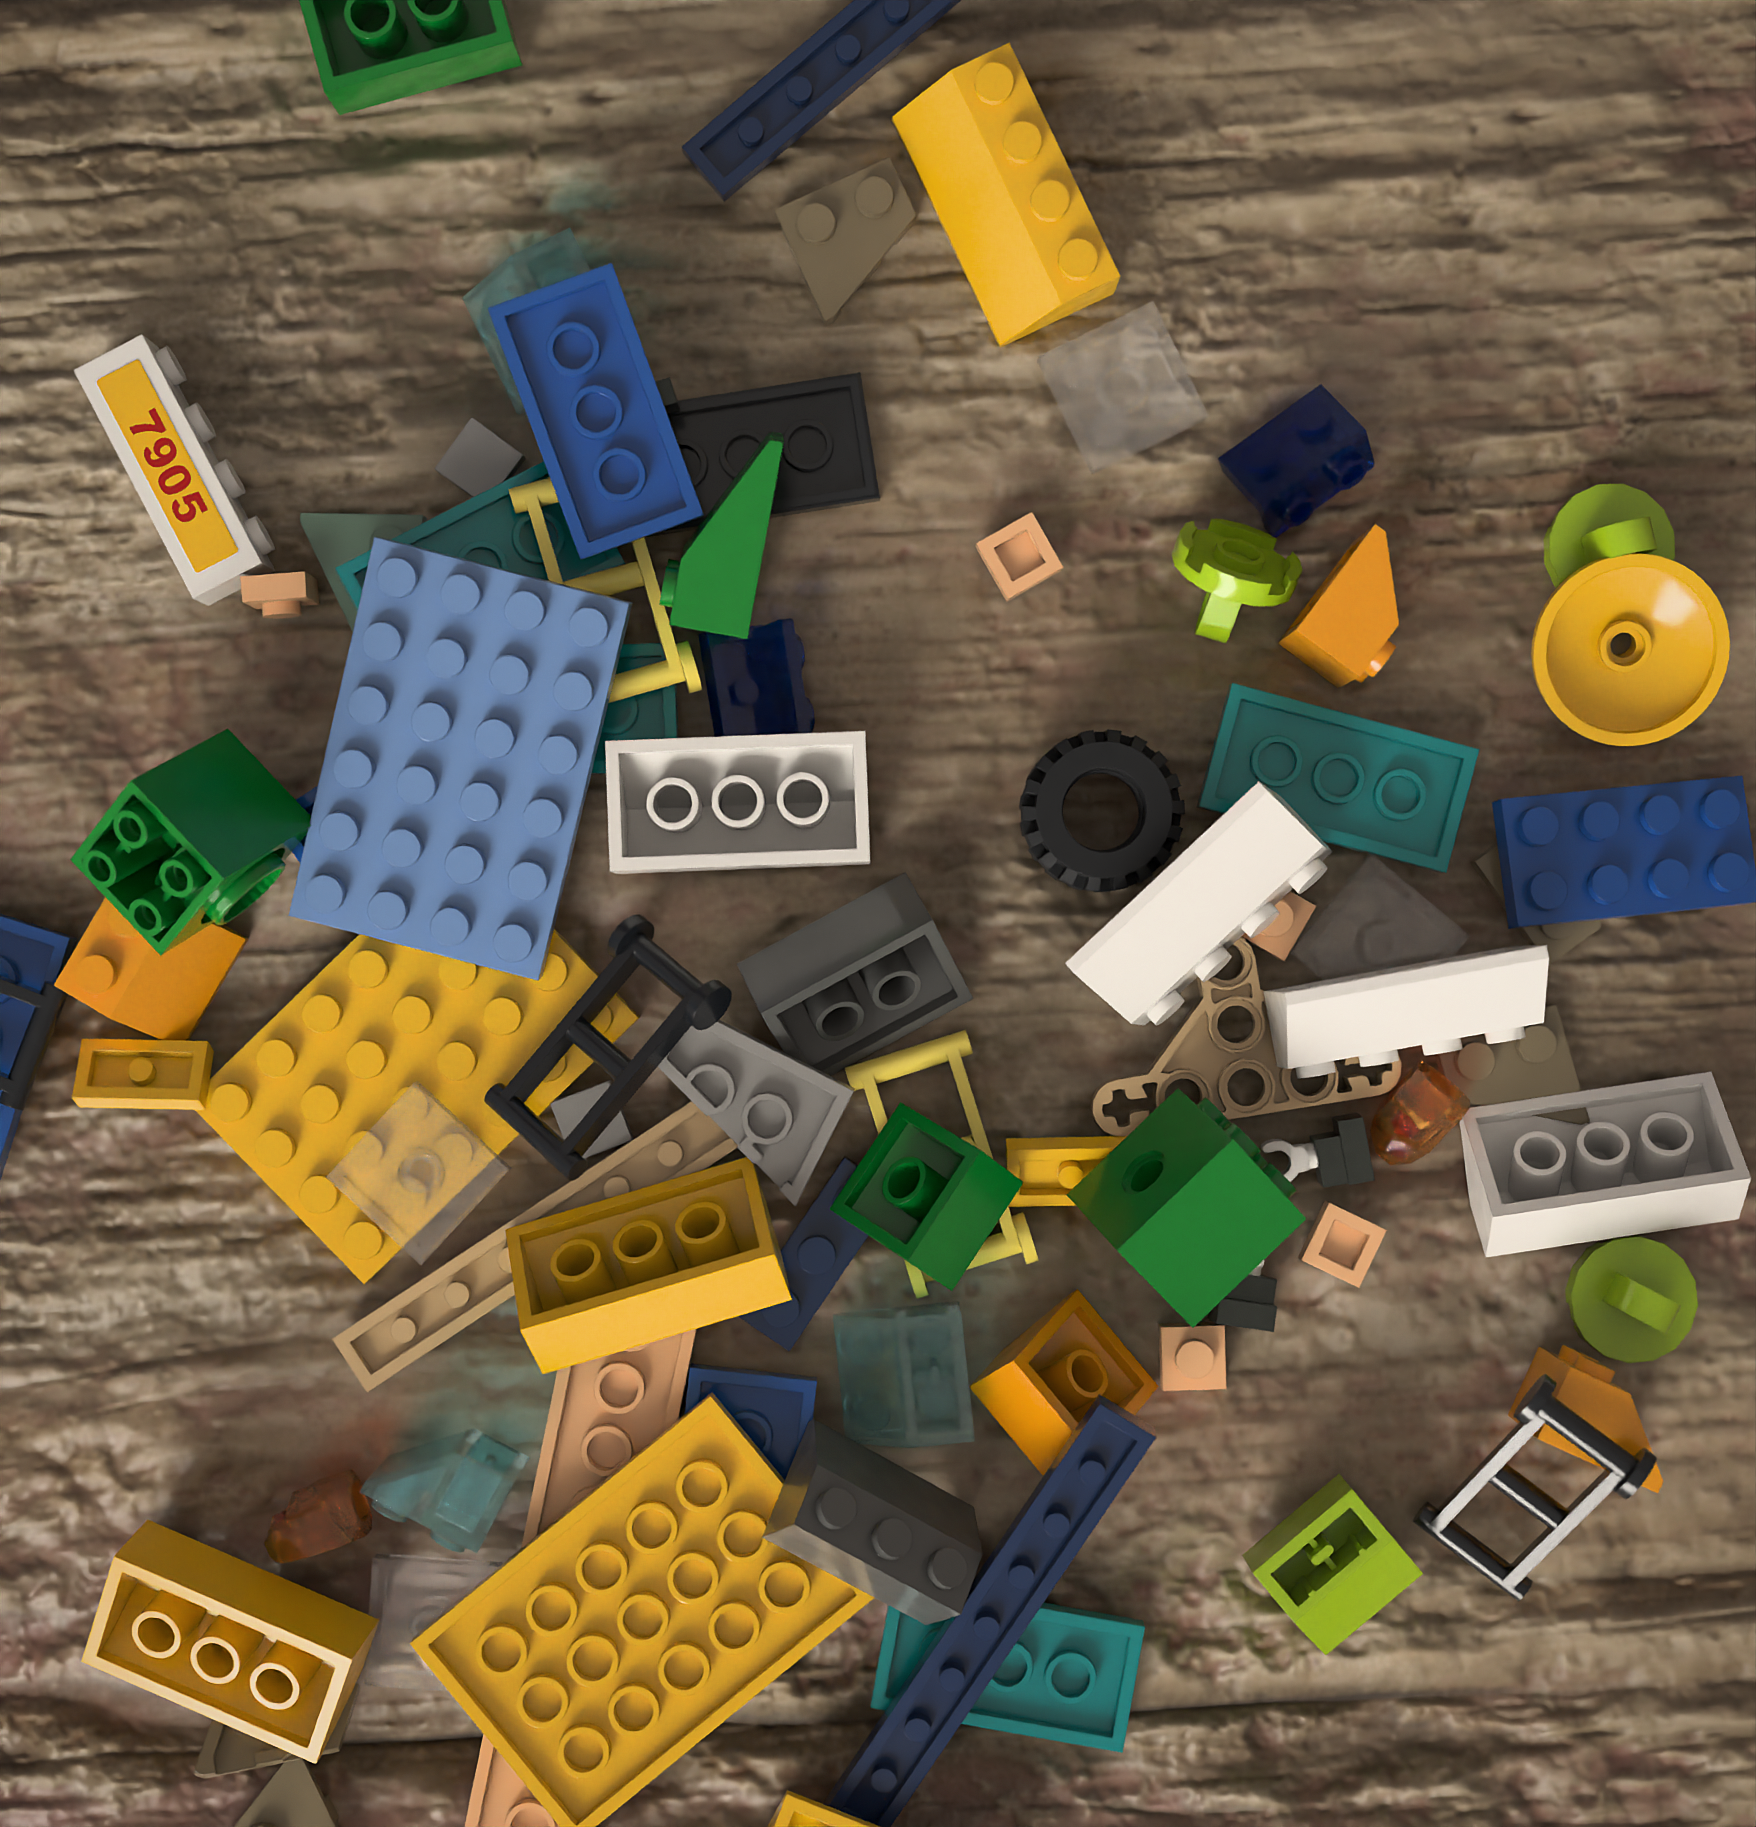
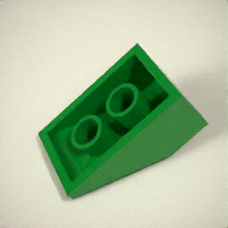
M769 431L685 543L681 560L668 559L659 605L672 607L669 625L743 639L748 638L783 448L782 433Z

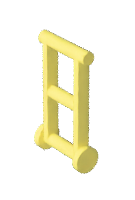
M546 478L508 489L515 514L529 512L549 581L606 596L641 586L645 587L666 660L615 674L609 703L684 681L689 693L702 690L698 670L688 640L675 643L665 606L659 605L661 592L645 538L631 542L637 561L562 581L541 510L543 506L559 502L551 479Z
M966 1030L845 1067L849 1084L855 1088L854 1091L864 1088L879 1134L888 1119L877 1084L949 1062L972 1133L961 1139L980 1149L993 1159L961 1058L973 1054ZM1007 1207L999 1219L1003 1232L987 1237L966 1270L1019 1253H1023L1026 1265L1039 1261L1024 1213L1021 1212L1011 1216L1009 1207ZM904 1260L916 1298L928 1296L929 1292L926 1283L934 1279Z

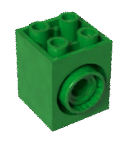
M227 728L132 779L70 860L160 955H163L210 924L223 925L231 921L256 902L283 873L286 866L285 859L306 836L308 828L311 826L309 824L311 816Z
M1179 1088L1162 1102L1067 1194L1109 1243L1192 1328L1306 1220V1217L1289 1200L1297 1192V1189L1273 1164L1267 1163L1259 1154L1261 1150L1234 1122L1231 1123L1209 1099L1205 1097L1196 1105Z

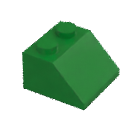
M900 1102L830 1207V1210L953 1291L1024 1182L980 1149Z

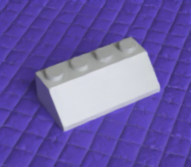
M865 731L605 741L610 871L613 873L632 874L871 864Z
M1258 782L1065 964L1131 1024L1145 1026L1151 1020L1157 1026L1174 1014L1184 1003L1185 1000L1180 993L1197 977L1202 982L1209 980L1230 961L1232 956L1227 949L1244 933L1253 938L1275 920L1279 915L1275 905L1292 889L1300 894L1311 887L1326 872L1328 867L1322 861L1333 851L1279 794Z
M1547 945L1509 946L1263 991L1277 1067L1285 1069L1295 1068L1297 1078H1308L1336 1072L1335 1060L1359 1056L1360 1067H1367L1399 1061L1397 1049L1422 1045L1424 1055H1434L1463 1049L1461 1037L1485 1033L1487 1044L1525 1038L1524 1026L1544 1023L1549 964Z
M1712 1072L1460 1109L1459 1113L1469 1202L1486 1257L1737 1220L1740 1217L1751 1181V1176ZM1586 1107L1590 1122L1580 1125L1532 1115Z

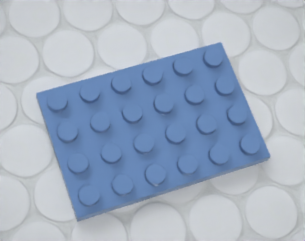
M374 537L309 823L311 826L308 828L289 916L538 981L543 976L633 602L406 543Z

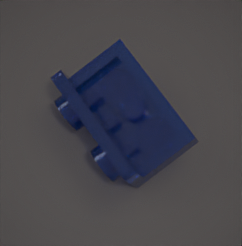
M1322 384L1218 458L1223 473L1259 511L1265 530L1275 538L1290 527H1296L1304 523L1313 514L1315 509L1340 491L1354 487L1375 465L1366 429Z
M792 618L778 619L766 625L750 626L747 639L711 632H703L698 635L714 737L812 733L815 725V714L811 701L805 696L801 671L805 662V651L800 636L795 633Z

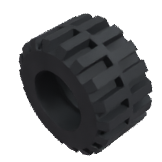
M1107 729L1104 732H1094V730L1080 732L1074 737L1064 739L1049 750L1031 770L1025 782L1026 785L1020 797L1019 810H1021V823L1019 824L1022 837L1024 836L1027 841L1029 853L1035 861L1042 865L1045 869L1044 872L1055 880L1058 879L1066 883L1068 887L1094 892H1109L1125 889L1136 883L1143 882L1152 876V873L1159 866L1167 862L1172 855L1170 853L1175 842L1180 840L1183 830L1180 827L1181 815L1185 814V800H1180L1178 787L1181 784L1176 773L1172 775L1165 764L1168 760L1160 751L1155 753L1146 746L1147 741L1136 735L1129 737L1122 735V731ZM1093 774L1115 776L1122 780L1135 796L1138 806L1136 827L1131 836L1115 848L1107 850L1088 848L1077 842L1066 828L1063 818L1065 797L1070 788L1078 780Z

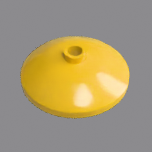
M1635 552L1611 559L1600 558L1592 561L1569 575L1554 590L1543 606L1534 629L1531 649L1532 668L1537 687L1551 711L1573 731L1588 739L1608 745H1645L1678 733L1696 720L1710 705L1723 682L1727 670L1730 636L1723 608L1716 595L1702 578L1692 570L1669 558L1655 554ZM1619 633H1628L1631 638L1629 649L1622 654H1613L1611 651L1612 639Z

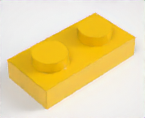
M82 1039L72 1099L79 1107L205 1110L214 1050L208 1041Z
M1127 1136L1006 1138V1169L1024 1182L1008 1207L1076 1206L1067 1194Z

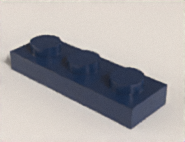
M846 1156L841 1160L780 1250L792 1300L738 1316L788 1351L794 1346L868 1237L863 1231L830 1210V1207L858 1167V1164Z

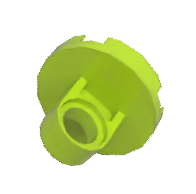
M1598 484L1570 497L1555 514L1553 522L1547 528L1543 539L1544 565L1556 588L1576 570L1600 558L1611 559L1635 552L1655 554L1673 561L1675 558L1674 530L1665 510L1646 492L1625 484Z
M1211 519L1208 529L1201 530L1197 529L1193 520L1187 522L1178 534L1172 551L1174 566L1187 580L1206 591L1196 623L1195 634L1226 643L1241 604L1277 606L1288 602L1295 592L1303 568L1299 557L1294 552H1291V555L1287 556L1286 559L1275 552L1273 549L1277 539L1266 532L1246 524L1225 519Z
M1640 1235L1611 1238L1603 1243L1597 1242L1588 1247L1572 1266L1565 1288L1566 1303L1570 1306V1316L1579 1337L1600 1354L1626 1363L1654 1361L1676 1349L1691 1330L1698 1308L1696 1281L1684 1259L1666 1244Z

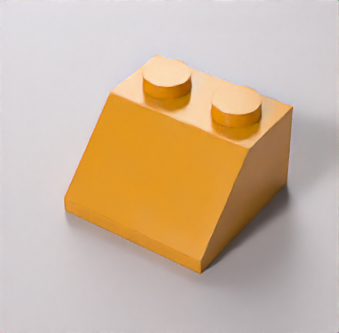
M1375 524L1352 542L1278 641L1279 645L1337 688L1355 679L1362 683L1368 675L1374 677L1396 648V645L1388 640L1398 627L1399 619L1387 536L1383 529Z
M105 897L54 986L106 1017L160 1040L189 1041L247 943L248 938L224 924L216 925L212 923L163 955H160Z
M1078 1289L1070 1293L1004 1348L969 1386L1043 1476L1099 1394L1136 1415L1159 1387Z
M1562 1345L1558 1355L1538 1347L1508 1413L1511 1419L1517 1423L1520 1422L1514 1417L1518 1405L1534 1383L1542 1375L1546 1374L1557 1382L1556 1388L1552 1393L1553 1397L1633 1456L1643 1448L1653 1453L1631 1394L1611 1382L1616 1371L1566 1345ZM1545 1423L1533 1435L1545 1443L1606 1470V1468ZM1655 1463L1649 1476L1641 1486L1659 1493L1663 1479L1657 1463Z

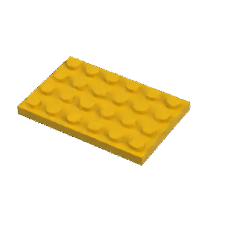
M555 929L543 976L538 981L359 934L209 1080L206 1109L195 1111L363 1284H366L520 1135L485 1103V1095L495 1084L502 1083L505 1086L509 1084L598 978L599 974ZM616 993L590 1024L614 1044L640 1016ZM573 1044L524 1104L536 1115H541L594 1061Z
M713 1392L420 1631L410 1642V1645L560 1827H596L874 1599L871 1595L762 1538L785 1480Z

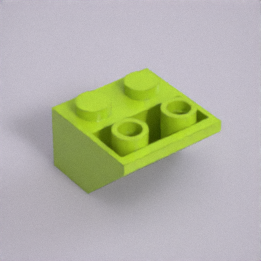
M1340 1474L1335 1476L1242 1555L1254 1576L1291 1620L1325 1655L1331 1652L1423 1574Z

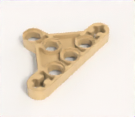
M1240 937L1232 944L1240 951L1242 956V967L1239 973L1228 980H1220L1213 976L1209 980L1202 982L1197 977L1199 999L1145 1073L1104 1081L1094 1091L1091 1098L1090 1111L1094 1121L1103 1131L1113 1136H1128L1149 1116V1109L1131 1110L1127 1113V1123L1117 1125L1113 1115H1104L1102 1112L1103 1104L1112 1102V1091L1122 1089L1124 1096L1131 1100L1147 1098L1142 1085L1154 1082L1153 1102L1155 1108H1157L1165 1101V1092L1173 1081L1189 1079L1198 1086L1200 1102L1206 1097L1228 1120L1384 1094L1397 1084L1401 1076L1402 1062L1399 1057V1061L1386 1063V1069L1377 1072V1082L1369 1084L1367 1076L1352 1074L1342 1076L1347 1089L1337 1091L1339 1072L1334 1062L1336 1072L1325 1075L1323 1086L1316 1093L1310 1095L1298 1093L1293 1088L1290 1080L1293 1068L1277 1067L1263 990L1260 989L1255 955L1252 947L1244 938ZM1231 1006L1245 1008L1252 1018L1250 1034L1239 1042L1226 1041L1220 1035L1217 1028L1220 1014ZM1359 1056L1340 1060L1342 1065L1360 1063ZM1243 1068L1256 1071L1263 1083L1260 1097L1248 1105L1235 1103L1228 1093L1230 1077L1236 1071Z

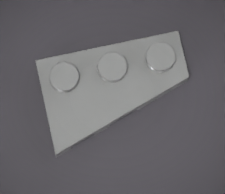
M720 1019L714 1025L704 1030H697L691 1026L658 1065L665 1075L706 1116L709 1115L738 1145L737 1148L753 1164L756 1163L778 1185L779 1190L795 1206L855 1088Z

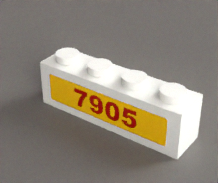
M141 334L74 369L80 384L192 598L209 606L240 590V576L264 575L274 572L275 569L267 553L275 550L271 537L257 516L248 519L237 497L245 494L244 486L227 459L218 462L208 443L209 440L216 437L215 431L201 406L197 402L189 406L179 384L187 379L171 349L168 346L159 349L158 346Z

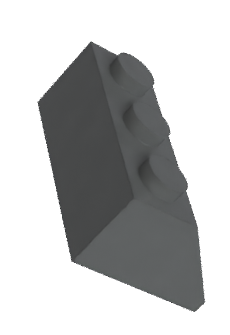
M906 872L737 963L761 1016L783 1052L829 1076L845 1069V1067L860 1061L974 999Z
M815 1419L807 1424L762 1538L925 1625L962 1614L983 1555L974 1506Z

